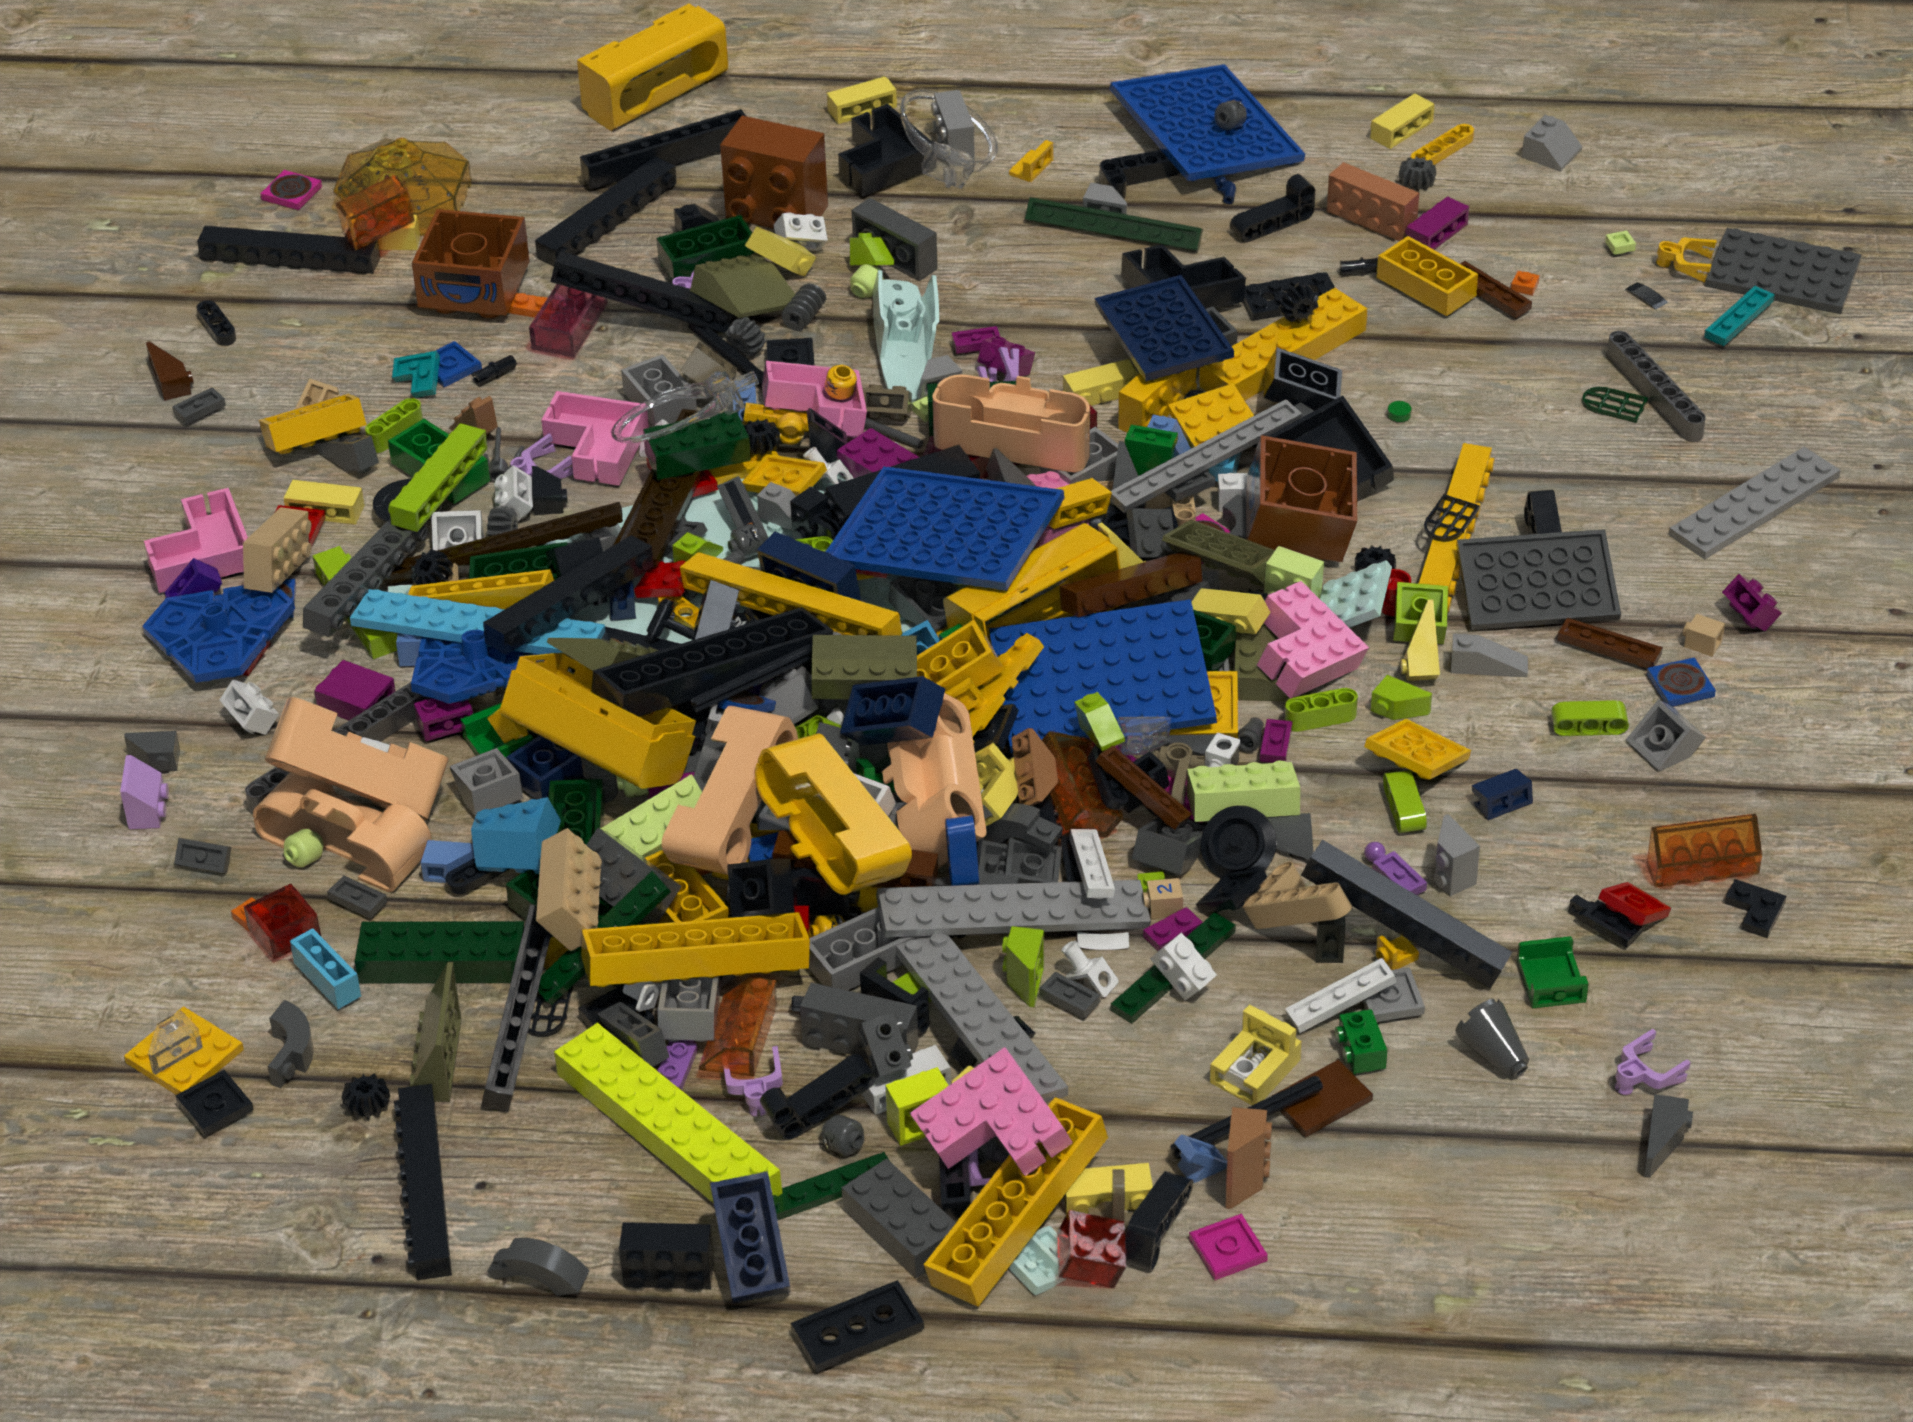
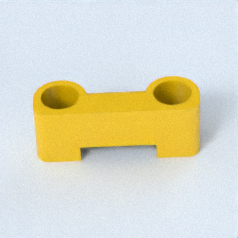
M817 733L768 747L761 751L755 767V781L761 798L777 819L790 815L789 827L791 833L799 842L792 845L790 849L798 859L810 856L817 865L816 869L835 892L848 894L901 877L906 872L912 858L910 844L822 734Z

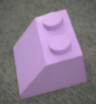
M126 755L120 793L128 828H160L162 817H166L164 799L169 797L168 784L163 782L161 772L132 755Z

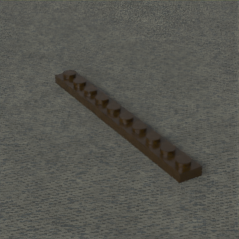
M620 502L437 551L447 555L452 564L456 563L458 566L470 565V556L542 546L547 542L558 539L565 540L573 535L588 534L599 528L614 527L618 523L623 522L622 507ZM421 555L404 559L402 564L392 571L390 577L385 578V584H401L406 580L412 579L410 576L413 572L410 567L416 565L415 559H420Z

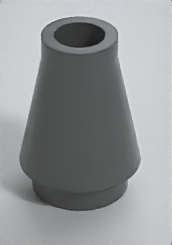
M1251 718L1238 731L1241 750L1250 752L1259 747L1264 726L1261 719Z

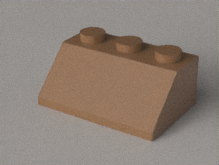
M1232 1107L1227 1151L1225 1208L1232 1209L1262 1190L1263 1178H1269L1270 1161L1265 1159H1270L1271 1142L1266 1140H1271L1272 1122H1267V1110Z

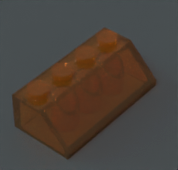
M1755 813L1651 827L1646 866L1655 888L1759 874L1762 848L1757 815Z
M749 977L722 997L718 1009L714 1041H707L699 1070L725 1073L724 1069H730V1074L755 1076L777 1008L776 980Z

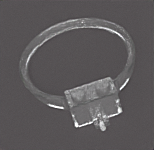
M921 89L907 93L900 103V115L909 140L925 156L922 162L923 174L943 181L947 188H950L952 185L962 189L972 173L985 169L996 157L998 144L993 131L981 116L966 105L971 120L980 128L987 139L989 149L986 158L981 161H973V156H970L967 152H960L947 144H941L936 141L931 144L914 129L905 111L910 102L916 99L934 100V93L940 92Z
M717 371L708 376L709 379L704 380V382L684 385L661 393L625 413L612 427L611 436L617 442L638 443L667 435L693 423L711 418L719 414L723 409L727 415L733 414L745 408L739 393L759 384L754 371H751L732 380L725 371ZM711 396L714 397L701 410L669 427L640 436H621L623 428L630 421L656 405L674 399H708Z

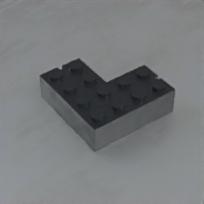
M889 104L871 110L872 131L869 112L851 118L852 140L859 146L838 154L839 176L849 185L852 184V187L862 196L870 195L873 192L937 167L936 144Z
M1161 244L1144 249V267L1142 269L1143 251L1141 249L1122 253L1121 277L1131 288L1182 275L1205 309L1212 306L1214 308L1233 306L1236 303L1244 302L1246 277L1237 268H1234V265L1225 257L1183 265Z
M1344 396L1333 400L1269 435V437L1357 452V500L1370 494L1372 487L1376 491L1394 481L1393 465Z

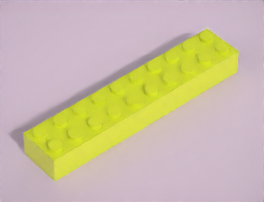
M596 1023L554 1051L557 1074L711 1202H713L711 1182L767 1171L772 1195L779 1196L783 1193L779 1168L600 1024Z

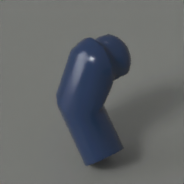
M1220 176L1215 180L1217 190L1224 194L1223 201L1230 205L1235 199L1236 186L1233 182L1226 180L1224 176Z

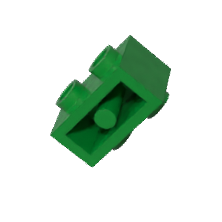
M1373 1010L1340 1014L1339 1026L1335 1027L1337 1042L1343 1045L1344 1061L1346 1064L1350 1063L1353 1074L1386 1069L1387 1047Z

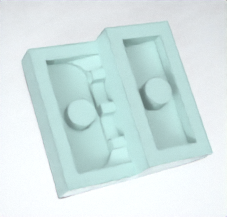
M1049 1225L1036 1231L1009 1266V1269L1034 1295H1038L1075 1274L1084 1266L1085 1261Z

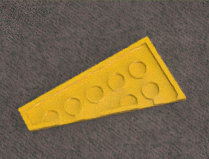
M1028 633L1019 637L1008 651L998 657L1005 670L977 687L982 693L984 701L968 710L972 737L977 731H981L987 726L1006 700L1003 695L1009 688L1014 689L1017 685L1018 680L1016 678L1019 673L1027 670L1042 651L1044 646L1039 639Z

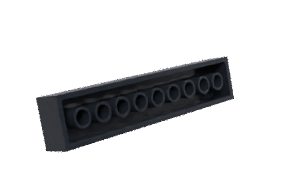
M800 607L593 670L591 692L638 717L651 714L655 711L671 708L674 705L690 701L702 693L813 643V635H833V629L806 609ZM810 660V661L804 663L803 665L808 664V663H811L812 660Z

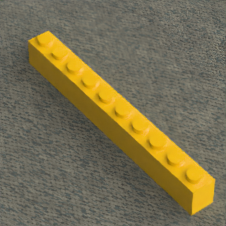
M1463 443L1447 495L1480 505L1479 511L1474 516L1479 518L1481 503L1479 502H1484L1486 492L1484 487L1489 485L1490 473L1488 472H1493L1495 458L1491 457V447ZM1445 500L1443 508H1447L1451 502ZM1455 503L1450 511L1460 512L1463 506ZM1467 507L1462 515L1470 516L1474 509ZM1449 514L1442 523L1449 525L1456 516ZM1476 518L1472 519L1458 539H1471L1472 534L1469 533H1474ZM1459 519L1454 527L1461 529L1467 520ZM1440 526L1434 534L1443 536L1447 528ZM1451 531L1448 536L1454 535L1457 532ZM1433 539L1419 584L1448 586L1447 612H1450L1452 597L1450 595L1455 596L1457 581L1455 579L1460 580L1461 576L1456 547L1458 539L1447 542Z
M697 552L680 566L683 587L704 594L710 580L739 590L737 601H740L741 606L773 616L803 607L833 629V632L840 633L841 635H902L900 615L898 612L700 552Z

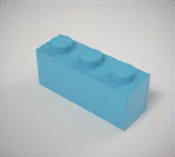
M313 928L290 940L294 964L337 1009L361 997L357 973Z

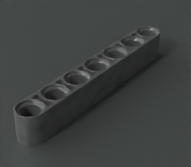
M1612 332L1609 335L1607 353L1612 363L1644 397H1648V401L1686 441L1698 442L1702 440L1706 419L1705 414L1627 332Z

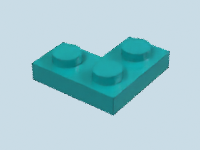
M431 351L394 358L393 380L395 382L412 380L411 394L414 398L435 395L440 362L439 353Z

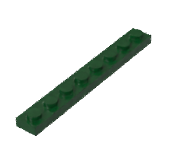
M1033 197L1029 198L1025 219L1028 221L1154 244H1163L1165 246L1198 252L1203 229L1199 227Z

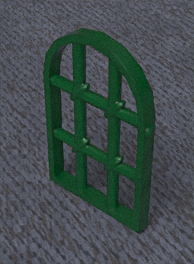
M1601 386L1586 390L1582 398L1584 407L1589 411L1637 423L1648 401V397ZM1609 393L1615 394V395H1619V396H1623V397H1625V398H1624V399H1620V398L1612 397V396L1609 395ZM1592 395L1600 397L1602 400L1598 402L1586 399V396ZM1631 398V399L1643 401V403L1640 404V403L1632 402V401H1630V400H1628V399ZM1606 399L1620 402L1621 406L1618 407L1607 404L1605 401ZM1588 403L1597 405L1598 408L1593 407V406L1589 405ZM1628 404L1640 407L1639 411L1626 409L1624 406ZM1602 407L1614 409V410H1616V411H1618V412L1615 413V412L1603 410ZM1621 412L1634 414L1636 417L1623 415Z

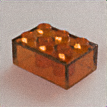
M396 175L335 203L343 234L355 250L415 222L408 191Z

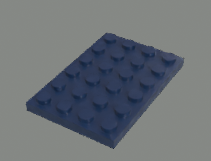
M1182 275L1095 298L1096 308L1145 381L1156 380L1160 377L1178 374L1182 371L1234 358V349Z

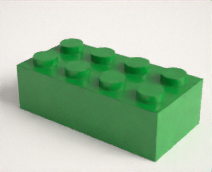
M423 418L388 440L391 463L413 477L424 466L426 460L437 451L438 446L443 444L449 434ZM481 456L446 499L455 504L490 481L488 459Z

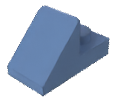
M1183 1134L1174 1142L1181 1151L1180 1156L1182 1159L1178 1163V1168L1187 1178L1193 1179V1183L1227 1168V1160L1214 1145Z

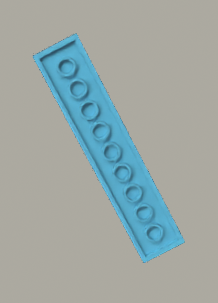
M369 589V592L365 594L351 615L350 622L351 626L462 643L463 633L469 630L484 631L483 622L505 609ZM566 618L513 651L533 654L560 653V650L547 643L548 638L602 639L605 633V624Z

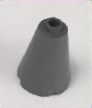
M1489 999L1468 1012L1471 1018L1466 1023L1462 1020L1458 1023L1455 1029L1456 1035L1506 1076L1514 1075V1077L1522 1075L1528 1069L1529 1058L1504 1004L1500 999L1497 1002L1494 999Z

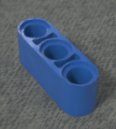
M973 816L945 819L951 886L979 885Z

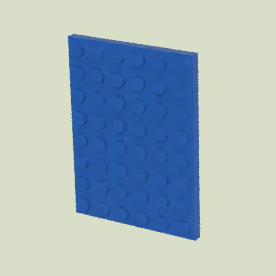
M1225 64L1110 82L1109 90L1187 181H1196L1209 177L1214 178L1220 175L1236 174L1244 171H1255L1256 169L1267 167L1273 168L1279 165L1303 162L1305 159L1303 150ZM1231 100L1241 102L1247 112L1245 123L1233 130L1221 129L1216 124L1214 118L1217 106Z
M883 466L826 552L841 560L849 561L858 570L1007 591L1064 500V490Z
M1191 599L1092 613L1081 617L1072 616L989 628L991 645L998 657L1008 651L1015 641L1026 633L1039 639L1044 646L1031 666L1019 673L1016 678L1018 683L1014 689L1009 688L1003 695L1006 700L1002 705L1014 704L1019 710L1008 736L1010 753H1013L1011 737L1028 728H1032L1047 748L1092 741L1079 726L1074 702L1096 692L1109 704L1124 736L1217 723Z

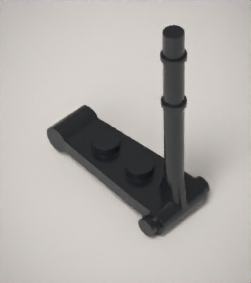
M665 598L660 602L646 630L648 632L646 637L655 641L657 637L661 636L664 628H667L691 640L694 630L673 620L675 617L673 611L676 605L674 601Z

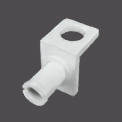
M816 447L809 449L803 455L806 460L825 463L827 471L819 480L828 477L833 485L838 484V473H842L846 481L853 479V476L840 459L827 463Z
M1217 733L1205 751V766L1221 767L1224 764H1231V758L1240 745V739ZM1228 742L1231 744V747L1223 750L1219 749L1217 744Z
M1076 940L1067 943L1061 949L1073 966V969L1065 977L1071 980L1087 977L1101 998L1106 997L1118 984V978L1103 957L1087 959ZM1100 972H1105L1108 977L1106 987L1101 986L1098 977Z
M648 981L637 982L633 985L625 984L623 993L638 1000L635 1010L639 1012L655 1007L658 995L661 992L662 982Z

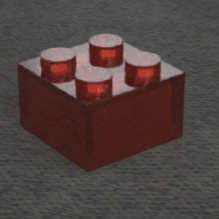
M288 884L243 906L249 931L273 960L292 952L290 940L313 928L321 936L317 913L292 884Z
M1069 1210L1057 1231L1059 1277L1114 1289L1126 1269L1125 1222Z

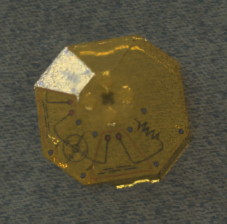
M403 137L397 139L384 138L347 155L333 193L340 198L343 204L354 210L356 214L417 215L420 236H423L429 227L436 209L460 211V207L464 206L467 198V188H470L472 184L470 163L446 141L411 140Z

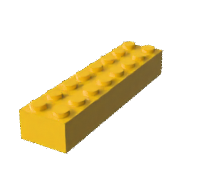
M1333 288L1318 297L1319 307L1314 309L1315 315L1308 316V321L1302 319L1298 324L1282 317L1233 345L1234 358L1200 367L1199 387L1207 392L1233 383L1243 399L1247 400L1264 390L1266 366L1277 347L1316 360L1366 331L1367 308L1340 290Z
M799 912L582 930V961L590 986L606 987L611 984L633 985L637 982L648 981L658 983L664 980H689L696 977L713 978L721 975L742 976L746 973L757 972L768 974L773 971H798L809 968L810 939Z
M1054 1097L1048 1107L1064 1127L1073 1143L1051 1158L1041 1141H1039L1036 1145L1046 1162L1026 1176H1024L1010 1155L1006 1158L923 1264L931 1286L979 1307L1108 1139L1102 1116Z

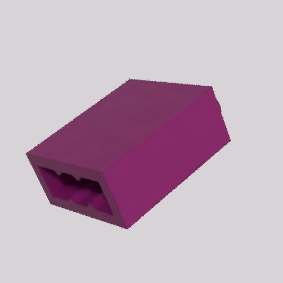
M342 660L316 686L314 695L318 706L336 712L338 717L349 721L396 692L394 678Z

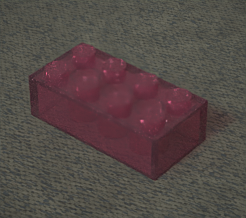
M556 284L529 326L531 349L575 357L608 304V299Z

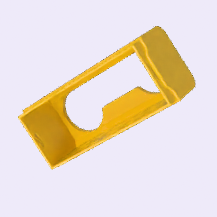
M688 3L652 21V26L621 42L613 41L577 59L582 109L588 112L590 118L612 131L728 70V54L724 23L702 7H694ZM691 49V51H689V52H687V53H685V54H683V55H681V56H679V57H677V58L671 60L670 62H668V63H666V64H664V65H662V66H660V67H658V68H656V69H654V70H652V71H650V72H648V73H646V74H644V75H642V76H640V77H638V78H636V79L630 81L632 78H634V77H636V76H638V75H640V74H642V73H644V72L650 70L651 68H653V67H655V66H657V65H659V64H661V63H663V62H665V61H667V60H669V59H671V58H673V57H675V56H677V55H679V54H681V53H683V52H685V51Z
M1082 523L1032 550L1007 591L968 585L944 598L943 604L947 627L950 629L959 623L964 626L975 620L991 644L989 628L1072 617L1074 615L1061 611L1059 586L1121 569L1118 547L1110 542L1109 537L1088 524ZM1068 577L1065 582L990 624H985L987 620ZM1116 606V607H1113V608H1109V609H1106V610H1102V611H1099V612L1112 611V610H1114L1115 608H1117V607H1119V606Z
M562 652L519 657L516 670L511 671L500 707L502 716L641 789L672 785L681 779L695 738L692 735L696 723L695 720L672 708H665L655 711L653 714L639 717L593 694L591 692L593 671ZM568 668L575 669V674L568 671Z

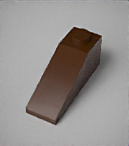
M145 342L149 362L164 401L191 395L190 385L194 384L191 371H186L183 362L152 342Z

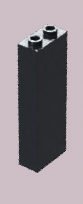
M960 445L891 466L893 468L980 479V471ZM881 470L826 487L829 510L840 526L843 527Z

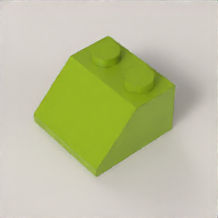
M1397 582L1393 641L1410 642L1426 602L1433 599L1437 644H1444L1447 629L1448 586Z
M1011 926L1009 937L1004 936L1002 953H1007L1003 960V972H1007V984L1029 1007H1035L1044 971V930Z

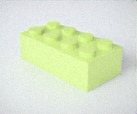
M1275 761L1268 764L1252 762L1247 765L1235 766L1224 764L1221 767L1197 766L1187 769V798L1195 822L1209 821L1219 811L1237 805L1257 809L1266 817L1300 815V784L1292 762Z
M691 774L600 829L619 838L644 858L662 850L663 834L677 806L682 805L695 808L702 790Z

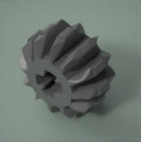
M1425 157L1407 158L1406 161L1401 162L1398 175L1399 182L1402 183V186L1409 187L1411 190H1428V187L1434 185L1436 166L1433 165L1432 160H1426Z
M748 317L736 319L726 331L727 341L745 357L748 355L752 357L754 354H757L766 342L764 338L765 333L760 330L761 326H757L755 320L750 321Z
M500 506L490 510L488 524H486L488 537L518 529L519 521L517 520V513L514 508Z

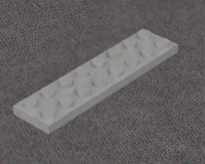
M1803 447L1673 525L1669 529V536L1705 560L1838 479L1841 470L1811 450Z

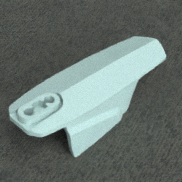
M878 270L873 288V314L877 350L887 389H892V386L907 387L906 390L912 393V402L919 400L917 395L921 377L928 359L932 357L936 327L939 323L936 275H931L925 294L921 297L916 285L908 281L882 280V270Z

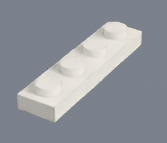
M1070 829L1069 839L1087 898H1114L1115 887L1097 829Z
M1381 958L1285 1008L1286 1014L1298 1032L1301 1033L1395 984L1397 981L1391 969Z

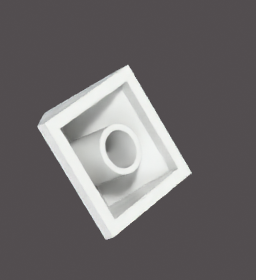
M481 510L434 512L432 514L433 550L437 551L485 538Z

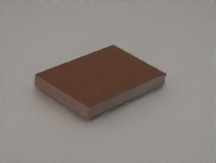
M1336 1060L1284 1088L1283 1090L1312 1076H1318L1323 1084L1321 1091L1280 1110V1112L1304 1137H1307L1373 1101V1093L1345 1065Z

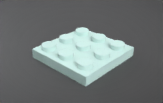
M1386 560L1378 564H1371L1357 572H1350L1339 579L1329 580L1323 585L1320 600L1349 628L1377 618L1381 615L1392 567Z

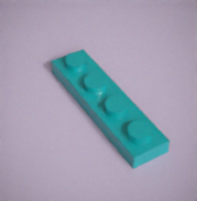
M1754 286L1705 330L1704 338L1725 346L1774 302L1775 294Z

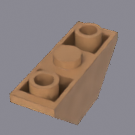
M491 396L483 400L481 397L468 403L469 406L461 411V414L453 418L455 422L449 427V429L454 431L462 423L486 430V436L490 435L498 427Z
M1028 728L1011 738L1019 804L1035 806L1042 802L1056 786L1058 775L1055 757L1032 728Z

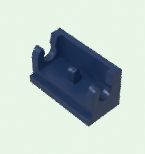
M632 579L614 590L615 595L609 597L611 620L636 618Z
M1517 768L1471 785L1472 792L1479 798L1478 801L1474 802V805L1485 815L1487 820L1533 803L1532 781Z

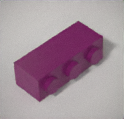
M1447 196L1414 222L1410 223L1405 230L1406 237L1409 236L1435 250L1468 225L1469 206Z

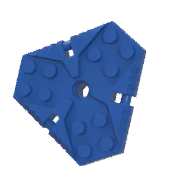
M244 585L223 588V594L215 595L214 590L165 598L142 627L144 634L160 647L167 656H170L196 683L208 682L215 679L233 678L243 675L267 645L266 641L272 639L296 608L294 601L279 587L271 593L244 589Z
M469 630L463 633L462 643L422 637L418 651L419 657L416 659L411 681L412 692L449 704L469 700V698L473 699L479 695L483 696L486 693H493L496 691V688L502 687L506 689L511 671L516 670L519 657L539 654L512 651L505 655L493 647H488L485 643L484 631Z

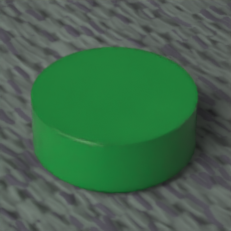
M1404 401L1390 403L1387 412L1389 419L1395 422L1409 420L1412 410L1411 405Z

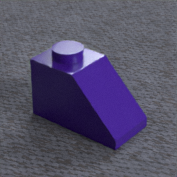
M193 558L165 591V596L168 598L211 590L217 593L223 583L217 568Z

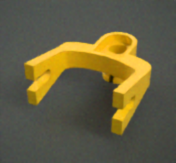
M1683 237L1678 243L1662 241L1658 246L1656 263L1661 267H1669L1671 261H1674L1673 265L1677 271L1705 282L1708 274L1703 272L1709 273L1712 264L1686 262L1683 253L1685 250L1690 249L1711 259L1714 250L1708 248L1715 249L1717 240Z

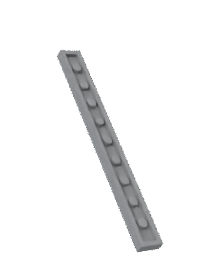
M1284 400L1111 490L1110 501L1125 513L1126 510L1143 504L1259 442L1261 435L1269 436L1300 419L1302 413L1289 401Z

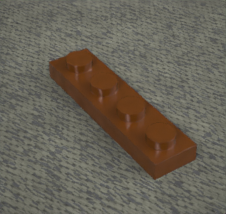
M1466 261L1460 263L1478 274L1476 295L1514 318L1519 317L1532 308L1531 300Z
M1570 618L1565 620L1557 637L1558 641L1645 668L1656 666L1663 650L1661 646Z
M1111 746L1097 758L1096 762L1102 766L1106 773L1111 774L1127 791L1133 793L1142 801L1145 807L1151 809L1166 825L1171 826L1174 830L1187 822L1192 815L1191 812L1115 746Z

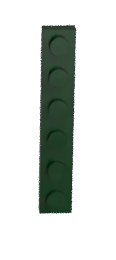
M651 871L598 921L597 928L637 925L671 893V890L656 873ZM582 946L572 951L567 950L541 975L538 991L549 1004L555 1003L586 973L582 961Z
M1214 912L1186 938L1193 943L1194 948L1203 959H1206L1236 932V924ZM1154 965L1111 1003V1012L1133 1024L1168 993L1173 986Z
M881 1152L782 1188V1194L779 1196L773 1195L777 1220L842 1198V1187L885 1159H888L886 1153Z

